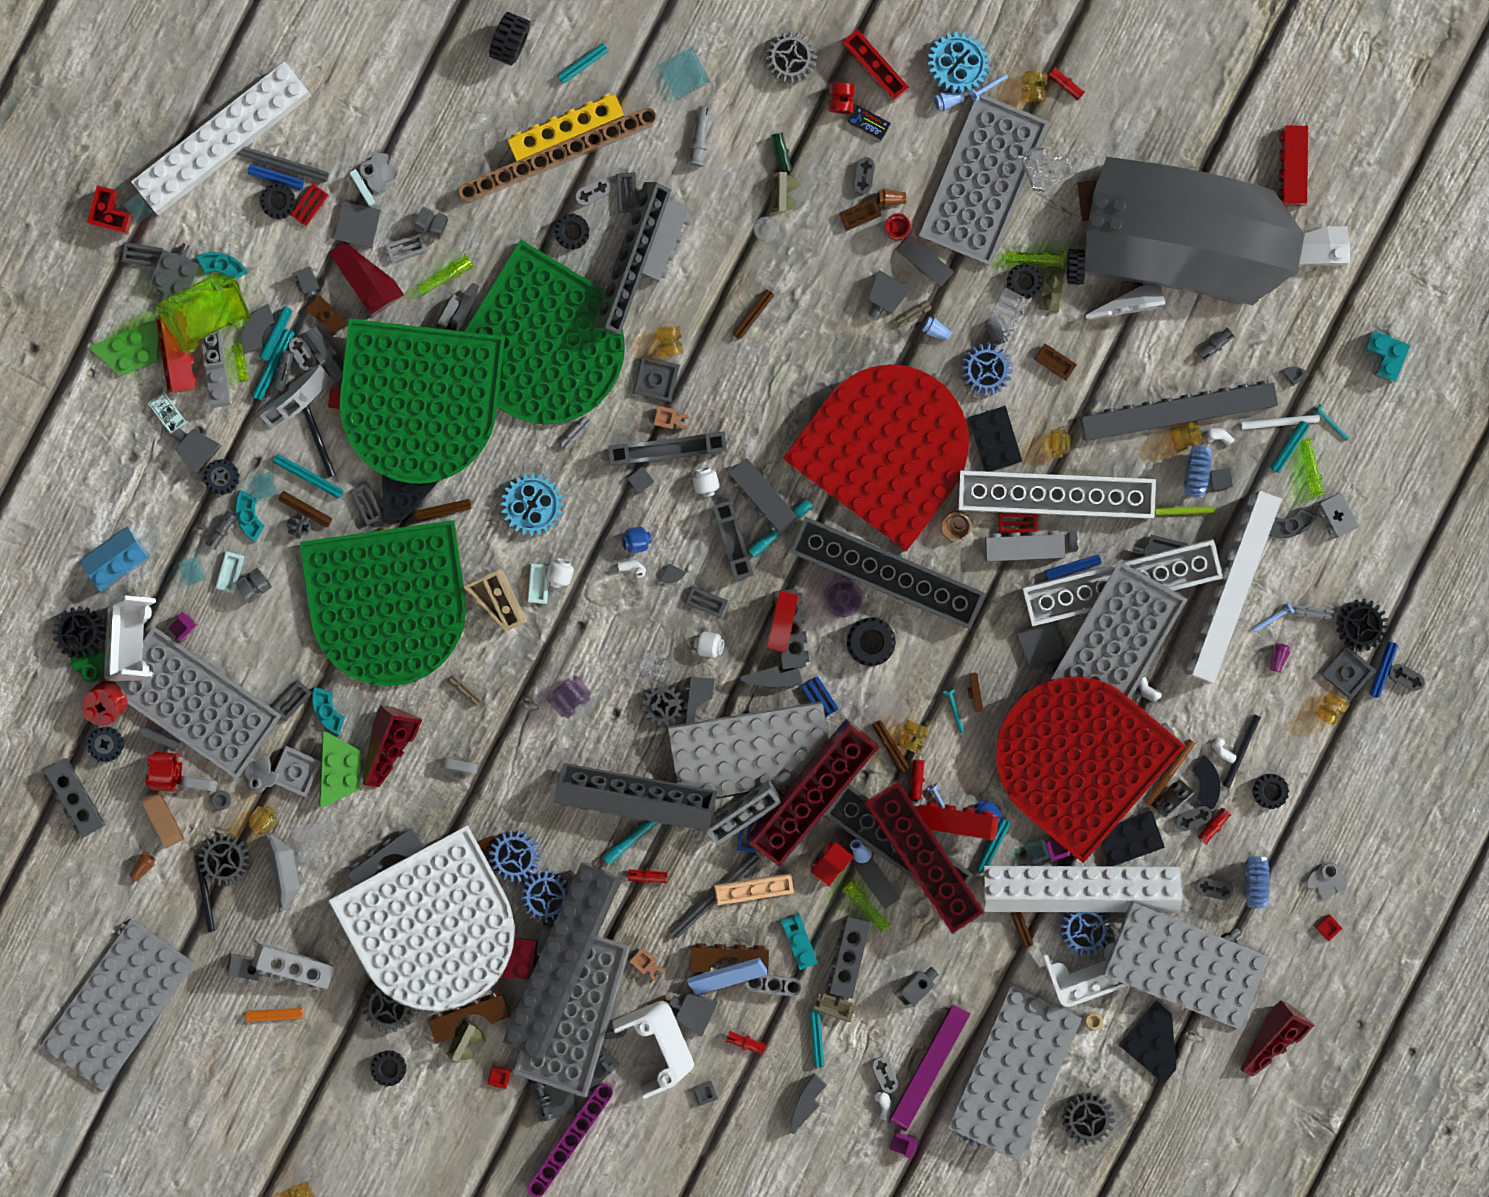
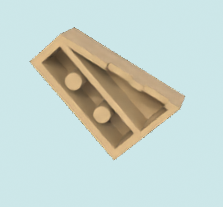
M503 569L464 586L505 631L512 630L528 622Z

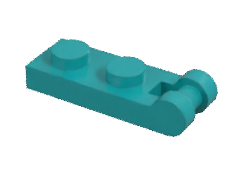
M798 912L793 914V917L782 918L781 922L798 967L802 970L818 964ZM797 923L799 929L791 931L790 926Z

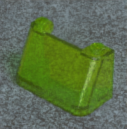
M222 273L212 275L156 304L157 311L180 351L185 353L195 351L199 345L198 341L226 326L240 328L246 325L245 322L251 320L236 278Z

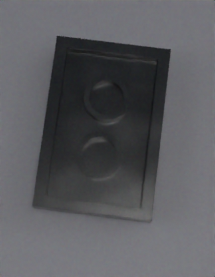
M1006 406L968 417L985 472L1022 462Z
M1152 811L1119 822L1101 843L1109 867L1165 848Z

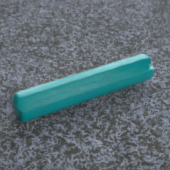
M601 43L559 73L558 78L561 83L565 84L607 54L608 48L606 45Z
M286 306L282 307L260 352L259 357L265 361L270 360L293 313L292 309Z
M1304 421L1299 422L1271 464L1270 468L1276 473L1281 472L1309 430V424Z
M1003 818L997 827L996 840H990L977 865V870L983 873L984 866H990L1011 824Z
M810 1010L814 1067L819 1068L824 1067L820 1012Z

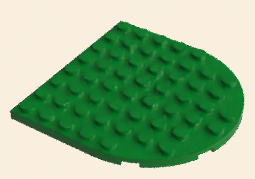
M523 240L519 241L465 332L505 336L497 408L517 419L530 423H564L592 411L611 392L623 366L625 353L624 333L622 329L620 335L607 334L592 327L604 293L584 277Z
M349 318L340 395V414L346 437L358 456L380 474L407 483L421 484L441 481L468 467L485 448L495 425L505 336Z
M455 520L300 542L312 629L326 657L338 669L348 676L368 684L399 686L428 676L449 658L461 638L466 619V597Z

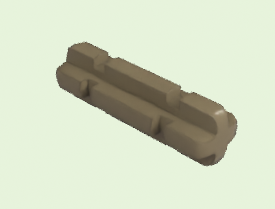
M925 300L920 303V306L917 305L904 313L903 316L897 317L895 320L900 328L905 326L907 322L910 323L923 315V312L926 313L931 310V305Z
M454 674L448 682L453 687L455 686L456 690L466 699L469 698L474 706H477L482 701V698L475 694L473 689L464 681L461 682V679Z

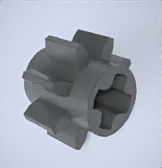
M297 513L296 516H291L286 525L290 529L288 534L301 539L302 535H307L311 528L308 522L310 518L300 513Z

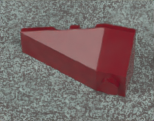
M346 242L329 252L372 317L405 296L392 277Z
M379 706L372 725L363 785L374 787L382 785L392 771L395 760L398 756L402 757L405 753L403 749L408 742L412 743L422 722L421 718L395 707Z
M1280 1000L1267 1015L1240 1070L1252 1077L1272 1063L1274 1056L1279 1053L1284 1054L1287 1051L1286 1047L1294 1041L1296 1043L1300 1042L1315 1025L1292 1005Z

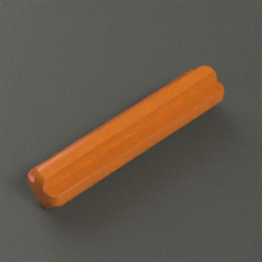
M302 1008L245 1012V1020L247 1022L303 1018Z

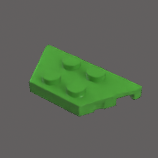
M156 320L91 345L89 348L119 376H124L155 364L158 361L159 346Z
M322 732L319 807H325L360 790L361 751L328 732Z

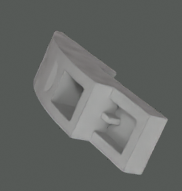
M216 330L201 333L211 408L231 405L230 387L221 332Z
M320 364L316 365L290 384L287 392L259 411V416L270 428H273L284 419L289 421L323 390L331 380V376Z

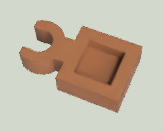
M658 406L654 425L673 429L674 424H677L679 428L687 429V426L681 424V420L683 418L689 419L690 416L687 414L676 416L677 410Z
M644 947L629 961L643 975L649 971L650 977L654 981L658 980L654 976L656 970H659L662 974L665 972L662 967L654 965L657 959Z

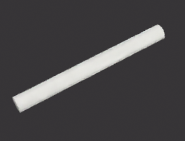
M1319 415L1247 421L1241 422V429L1296 425L1300 421L1317 423L1320 422Z

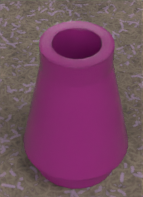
M1275 643L1271 652L1270 670L1281 673L1291 653L1289 651L1290 646Z

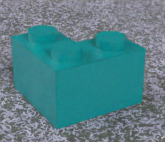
M1375 330L1371 332L1364 351L1381 357L1374 376L1391 383L1396 382L1411 345Z

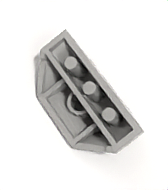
M273 833L266 834L279 910L281 912L288 908L302 887L301 883H304L303 873L298 870V864H300L299 853H295V849Z

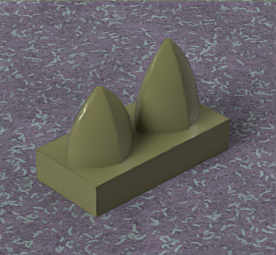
M787 172L772 174L771 213L789 211L797 205V202L787 195V192L795 190L801 183L794 177L787 175Z
M1045 270L1039 310L1059 312L1064 273Z
M464 1019L447 1055L457 1062L473 1058V1052L467 1044L485 1042L486 1039L483 1033L471 1022Z

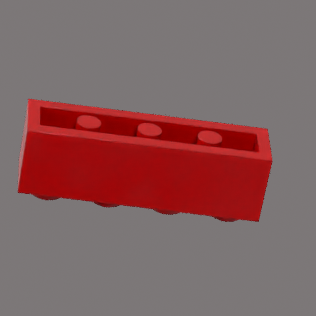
M858 29L843 41L842 46L893 103L908 91L909 86Z
M1285 125L1279 131V142H1282V150H1279V162H1282V169H1279L1278 179L1282 181V189L1278 190V197L1284 205L1305 206L1307 204L1309 126Z
M183 312L159 314L155 319L167 394L191 391L195 389L196 376L192 373L191 367L193 366V357L189 354L188 348L190 347V338L186 335L185 329L187 328V319L183 316Z
M926 801V805L919 804L918 812L930 830L996 840L999 817L993 816V812L982 810L981 814L974 813L975 809L963 807V811L956 810V806L947 804L942 808L937 807L938 803Z

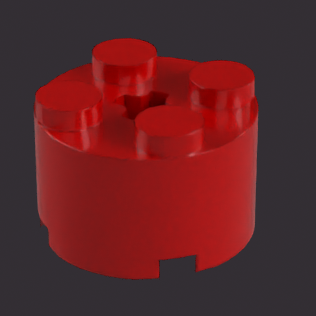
M103 681L87 692L82 699V710L85 720L99 726H109L127 707V697L120 690L121 687L116 683Z
M157 751L153 755H148L147 766H149V774L145 778L146 786H150V789L153 791L177 792L178 788L175 787L176 784H180L182 776V762H178V757H181L179 753Z

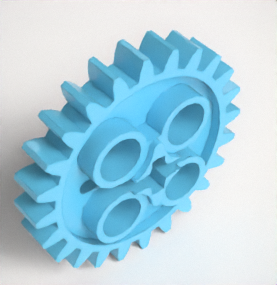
M955 31L953 37L950 33H947L946 39L940 36L939 42H934V47H931L929 50L931 54L927 57L930 60L927 67L932 68L928 74L935 75L932 81L939 80L938 87L945 85L944 91L951 88L952 94H954L956 89H958L960 94L963 93L964 89L969 93L971 87L976 90L978 84L982 85L984 82L982 78L986 79L988 75L986 72L990 69L986 65L989 64L990 59L985 58L988 55V51L982 52L985 45L978 46L979 39L972 41V35L966 38L965 32L958 36L957 31ZM953 47H958L961 50V52H955L953 50ZM969 51L970 53L965 56L962 63L958 64L951 75H948L947 73L953 68L955 62L957 63L963 54ZM968 60H974L976 65L969 64ZM940 61L948 62L949 66H943ZM956 73H961L964 79L957 78Z
M534 473L531 474V478L524 474L523 480L517 476L518 483L515 484L510 481L512 488L505 487L508 495H502L506 502H502L501 505L506 506V509L501 512L508 513L504 520L511 519L509 526L517 525L516 532L522 528L523 535L527 531H530L531 536L534 535V531L541 535V529L548 533L547 526L550 525L554 528L553 521H560L557 514H563L559 510V507L564 506V504L559 503L563 496H557L560 488L553 489L556 483L548 484L549 477L543 481L542 474L538 478H535ZM527 486L534 488V494L530 497L524 494V489ZM541 489L542 493L535 502L538 505L537 508H532L527 518L523 520L524 514L529 509L528 501H533ZM543 496L551 498V504L547 507L542 506L540 503ZM521 502L524 504V511L522 513L514 511L516 503ZM535 512L541 515V520L538 523H532L530 519L531 515Z

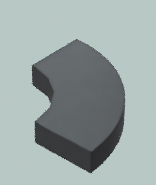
M473 283L465 291L461 303L451 319L449 330H460L473 306L479 285Z
M269 304L256 310L244 327L242 346L245 354L263 348L264 332L275 323Z
M1300 507L1289 518L1275 517L1269 536L1274 538L1297 536L1310 528L1318 515Z

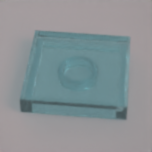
M693 48L658 65L676 100L710 83Z

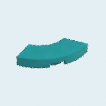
M208 252L196 256L204 274L212 272L221 273L233 282L249 273L242 263L227 254Z
M240 489L235 505L236 517L243 533L256 543L265 527L259 521L256 514L258 499Z
M314 687L312 704L318 720L327 730L340 736L346 717L339 714L334 708L332 701L333 692Z

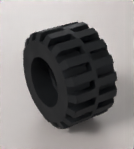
M511 12L505 13L492 38L489 57L512 66L517 61L530 30V21Z
M869 617L856 622L847 635L846 643L849 654L855 661L865 666L883 664L891 657L896 646L895 633L891 626L879 618ZM869 630L878 632L883 639L881 649L872 654L866 653L860 646L861 635Z

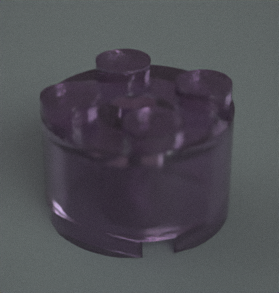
M839 578L833 580L824 590V606L829 613L836 617L851 616L858 611L862 604V591L858 584L850 579ZM842 592L843 595H848L846 603L837 600L840 597L839 593Z
M574 674L572 681L568 678L553 691V698L551 699L548 696L546 700L561 717L565 716L568 719L576 712L575 709L579 704L583 706L591 699L589 695L591 691Z

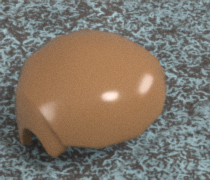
M952 511L943 518L941 531L943 536L950 541L962 540L971 532L972 523L969 516L964 512Z

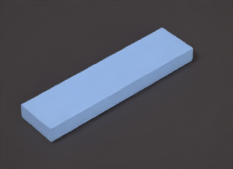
M756 958L688 978V984L694 993L699 995L767 975V969L761 960Z

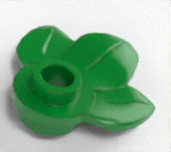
M94 648L95 654L92 655L88 652V658H84L81 655L80 659H76L73 656L71 658V665L76 672L81 673L85 681L95 682L100 678L101 671L105 667V651L98 653L97 649ZM90 669L94 670L93 676L89 675Z

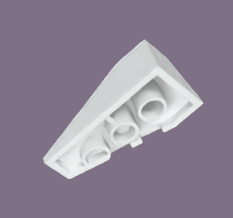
M1327 226L1305 233L1299 265L1346 266L1350 263V243L1347 226Z

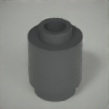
M1000 315L986 320V328L992 343L997 342L1000 345L1009 341L1007 337L1011 335L1004 319H1001Z

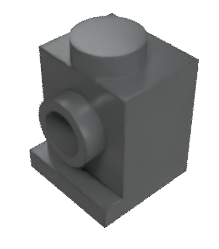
M310 266L292 273L295 279L298 278L296 285L299 292L303 291L306 298L317 295L320 287Z

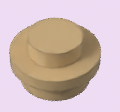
M1090 1011L1084 1016L1083 1022L1088 1030L1096 1031L1103 1025V1018L1098 1012Z

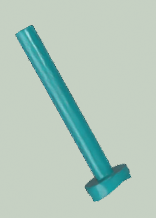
M1319 404L1313 413L1315 415L1319 413L1347 441L1349 437L1322 410L1323 406Z
M955 689L943 691L944 695L949 697L959 732L962 733L964 728L952 694L955 692Z

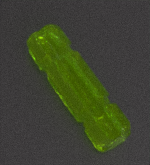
M234 344L231 348L235 354L233 357L236 371H238V380L240 382L248 381L249 375L246 372L247 365L245 356L242 354V344Z

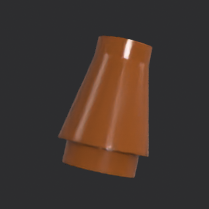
M886 188L878 190L877 204L882 207L906 204V192Z
M142 852V854L138 855L129 876L139 882L155 866L156 859L149 853Z

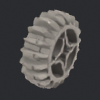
M789 31V37H786L783 32L781 33V40L777 36L774 37L776 44L771 41L769 42V46L773 49H766V53L771 54L765 56L766 61H771L766 64V68L773 67L769 72L770 75L777 72L775 79L778 80L782 76V83L786 82V78H790V84H793V78H796L797 82L801 83V75L806 80L808 76L805 72L813 73L809 66L816 67V63L811 61L817 59V55H811V53L816 51V48H809L812 45V41L805 43L806 35L799 39V32L796 33V37H792V31ZM792 43L789 50L777 51L782 45ZM798 45L805 50L807 59L797 54ZM794 49V58L796 57L797 59H793L792 62H790V65L788 66L789 61L788 58H786V56H790V54H792V50ZM775 56L785 62L784 71L777 66ZM796 64L805 65L801 70L790 73L792 66Z

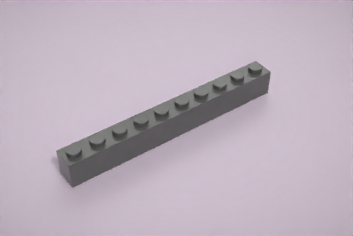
M1268 380L1257 382V386L1250 387L1249 383L1238 385V389L1235 390L1225 387L1218 389L1219 392L1213 394L1209 390L1199 392L1200 396L1192 397V394L1182 395L1180 400L1173 401V397L1161 399L1162 403L1158 404L1148 401L1143 402L1141 407L1136 408L1132 404L1123 406V410L1116 411L1115 408L1105 409L1103 414H1096V411L1084 413L1085 417L1080 418L1084 441L1278 406L1274 382L1269 383Z

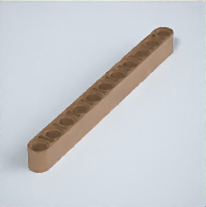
M643 108L461 185L459 194L465 202H473L648 129L656 123V112L652 108ZM651 113L653 120L645 122L642 119L643 115ZM629 120L635 122V127L631 130L624 127L625 123ZM615 128L618 132L615 137H609L606 134L607 130ZM593 135L599 137V142L595 145L589 143V138ZM572 144H581V150L573 152L571 150ZM557 150L564 153L560 160L553 158V153ZM536 159H545V165L537 167L535 165ZM521 165L528 168L524 175L517 173V169ZM502 173L509 174L510 177L507 182L499 180V176ZM485 180L492 183L488 190L481 188V184ZM466 188L473 189L474 193L471 197L463 195V191Z

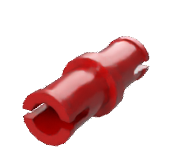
M1056 67L1048 75V78L1058 84L1062 91L1065 90L1074 97L1076 101L1085 93L1084 90L1072 81L1071 77H1066Z
M913 759L912 776L909 780L911 781L910 799H922L923 782H925V778H923L925 760Z
M1221 807L1212 820L1207 822L1208 825L1197 837L1200 841L1203 840L1205 845L1208 844L1217 832L1219 833L1222 830V825L1231 816L1223 807Z
M651 869L628 870V881L645 882V884H650V882L667 884L668 871H651Z
M731 1030L728 1032L727 1043L742 1047L741 1049L744 1051L747 1049L763 1055L766 1043L751 1039L749 1035L743 1036Z

